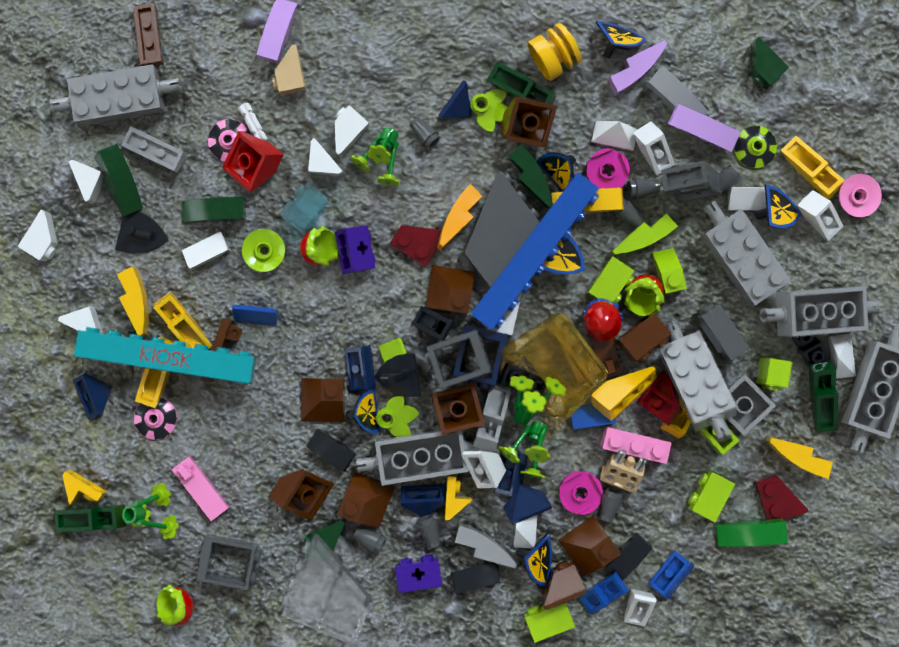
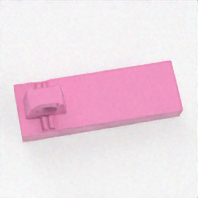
M191 456L172 469L210 521L229 508L228 504Z

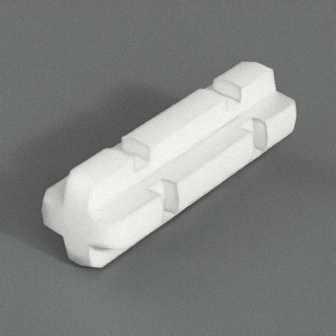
M244 103L239 106L241 114L245 116L244 120L250 132L254 134L253 136L266 141L267 137L261 131L262 127L256 115L252 113L253 110L250 104Z

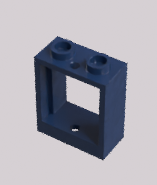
M465 324L463 334L478 330L482 338L500 342L492 378L480 376L471 379L479 381L478 386L491 389L492 385L498 384L509 335ZM468 340L460 343L453 373L454 376L460 377L469 374L461 372Z

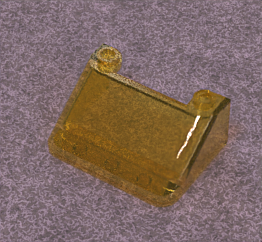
M564 313L553 314L510 342L500 351L509 361H518L525 356L545 383L546 377H551L552 379H557L566 388L564 396L552 394L546 401L545 409L551 417L568 419L607 379L606 367Z

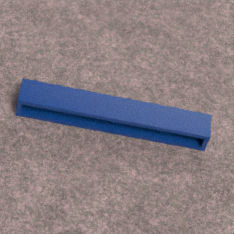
M577 173L471 315L492 331L495 327L499 329L506 320L503 317L508 310L512 312L520 302L517 298L521 292L526 294L533 285L530 282L533 276L537 275L539 277L546 267L543 263L548 257L552 259L560 248L557 245L561 239L566 241L573 232L570 228L574 222L579 224L586 215L583 211L588 204L592 206L598 199L599 195L597 192L599 187L580 173Z

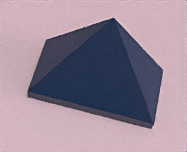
M463 80L439 113V120L447 121L472 116L466 81Z
M87 373L73 379L88 420L102 414L112 387Z
M444 484L401 486V506L421 517L431 514L445 504Z
M520 485L503 508L511 524L514 525L552 509V506L542 490Z

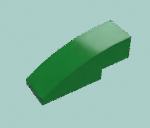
M782 518L715 524L717 546L745 547L788 543L786 521Z

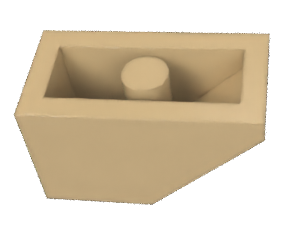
M296 44L291 45L275 69L276 77L272 78L275 91L278 90L281 96L307 91L299 50Z

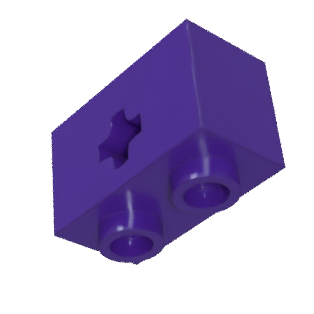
M368 225L344 228L335 232L342 274L364 272L376 268Z
M429 554L421 556L420 560L412 561V558L400 559L399 563L395 564L399 593L442 586L439 558ZM416 568L423 572L421 577L413 574Z

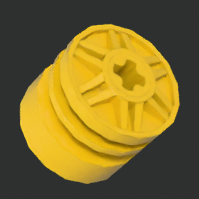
M562 23L555 24L554 31L551 28L547 29L548 41L539 34L527 42L528 50L543 76L550 82L563 74L561 63L569 70L573 68V63L575 65L582 63V56L578 45Z

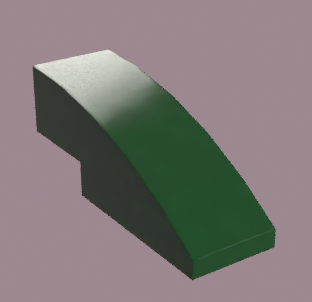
M498 61L487 79L489 83L506 92L512 98L519 96L553 104L556 99L554 92L538 85L535 80Z
M118 144L99 150L94 159L104 175L103 182L122 216L126 217L142 210L143 206L135 181Z
M520 144L509 155L508 160L522 172L518 177V181L549 210L553 203L546 179L534 158Z
M243 196L182 201L183 223L246 220V198Z
M831 362L809 364L810 398L815 432L838 430L836 369Z
M125 505L54 510L55 532L94 531L125 527L126 522L122 518Z

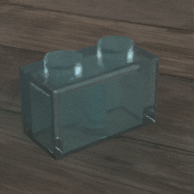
M308 182L305 186L302 184L295 192L297 197L292 203L289 201L282 209L283 215L281 216L303 234L306 233L330 202L328 197Z

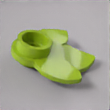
M491 89L486 94H477L471 99L470 107L477 114L478 124L488 132L494 131L495 121L502 122L504 112L507 109V106L502 103L507 93L500 89ZM480 101L485 103V107L482 109L477 107V103Z
M396 396L389 399L386 407L381 408L377 412L376 422L380 427L389 429L394 436L411 435L408 423L419 415V411L413 406L404 405L403 396ZM385 414H388L391 416V418L389 420L383 419V416Z

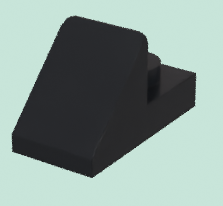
M421 306L411 325L444 341L454 322Z

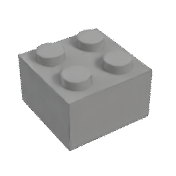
M744 373L728 388L737 406V415L728 420L743 436L776 407Z

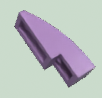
M275 0L256 55L259 59L277 64L280 63L284 46L287 45L298 6L297 3L287 0Z
M665 40L627 58L623 63L626 69L610 76L608 82L615 96L630 88L650 70L666 47L667 43Z
M676 104L668 122L669 125L729 152H732L741 133L680 104Z

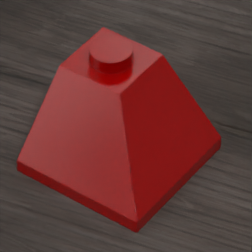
M238 131L222 168L249 192H252L276 173L284 154L271 143L243 131Z

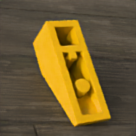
M653 366L608 380L603 385L596 387L591 394L593 407L612 421L657 378L656 368Z

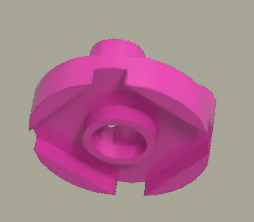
M609 148L601 149L594 153L586 165L587 179L599 187V189L621 188L627 181L630 172V166L626 157L622 153ZM604 165L613 168L611 176L602 173Z
M574 471L568 474L560 483L559 498L568 511L586 515L598 508L602 499L603 489L600 481L594 475L587 471ZM578 487L581 489L586 488L587 491L584 493V498L575 496Z

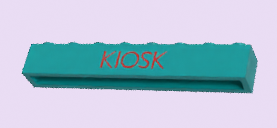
M86 327V331L78 330L74 351L75 357L253 384L257 358L251 357L252 353L239 351L238 355L230 354V349L217 347L216 351L208 350V346L195 344V347L191 348L186 347V342L173 341L172 345L164 343L165 339L151 337V341L143 340V336L130 334L129 338L121 337V332L108 330L107 334L99 333L100 329Z

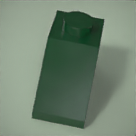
M758 37L751 44V75L754 77L753 81L757 86L768 89L789 66Z
M342 518L315 529L311 535L307 534L302 545L306 547L304 553L328 563L346 523V519Z

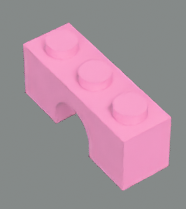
M604 426L600 447L614 452H619L620 449H623V451L626 450L627 455L643 457V459L646 458L667 464L672 443Z

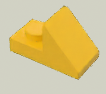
M73 470L65 471L62 475L70 505L77 502L81 493H84L83 496L92 502L104 499L107 494L106 490Z
M456 474L448 475L445 520H450L473 500L472 497L455 496V493H460V480H456Z

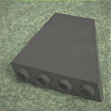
M501 171L496 174L464 252V255L489 288H491L540 223L538 221L540 218L539 214L533 207L529 209L525 204L527 201L526 197L520 190L516 192L512 186L514 182L507 173L503 175Z

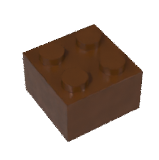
M652 313L649 316H645L618 337L615 342L630 361L642 362L651 355L650 350L665 345L669 341L667 337L671 333L656 313Z

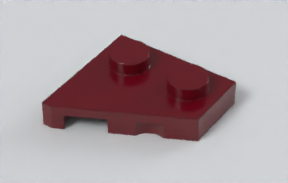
M401 225L390 241V244L426 267L438 249L441 230Z
M665 370L658 375L637 400L642 407L668 426L683 410L671 378Z
M774 475L755 481L766 520L787 519L809 512L806 506L778 476Z

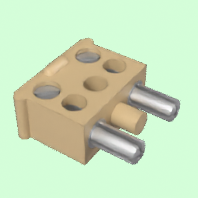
M620 449L617 454L612 453L606 466L602 467L600 480L626 491L636 493L637 487L644 476L647 459L640 457L639 461L635 462V459L631 456L625 458L626 450Z

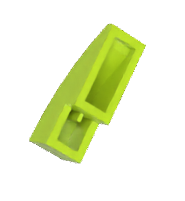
M667 213L651 227L643 222L610 253L614 256L640 250L667 236L678 225Z

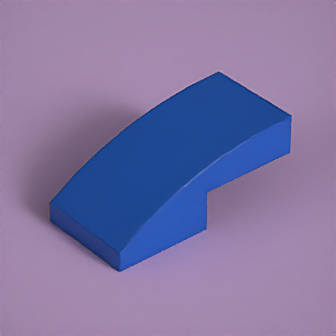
M614 572L586 590L587 593L578 596L588 612L593 614L606 607L610 601L626 594L629 589L617 572Z

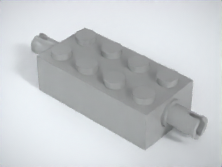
M153 64L67 79L69 96L50 99V104H53L50 107L53 113L72 110L74 122L80 126L166 112L163 94L182 91V86H180L181 80L177 77L161 81L159 70Z
M716 201L711 202L703 209L714 222V227L702 234L701 237L749 306H756L761 301L768 300L772 308H776V292H779V289L788 284L791 279L742 209L728 217L723 214Z
M866 286L776 292V308H763L760 310V314L768 315L762 316L760 319L763 323L777 321L778 336L793 337L868 330V314L879 313L880 308H873V306H880L878 300L867 301Z
M672 321L673 326L669 322L665 326L671 333L669 337L672 342L659 348L660 357L695 432L712 425L719 442L724 441V436L726 440L732 437V434L724 420L737 415V406L701 332L697 331L683 336L678 322Z
M898 326L892 327L893 329L887 344L878 341L868 342L840 422L857 430L850 449L864 453L869 435L874 434L890 439L899 413Z
M440 430L376 440L377 454H375V457L356 459L357 465L366 464L357 467L358 473L377 469L380 472L381 485L469 472L462 453L486 450L473 447L474 441L466 442L463 439L462 431L442 436Z

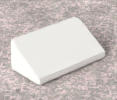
M730 187L728 189V210L759 211L766 208L765 187Z
M221 231L182 250L186 263L191 270L230 251Z

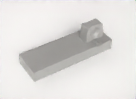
M131 126L121 146L176 173L182 168L187 155L184 151Z

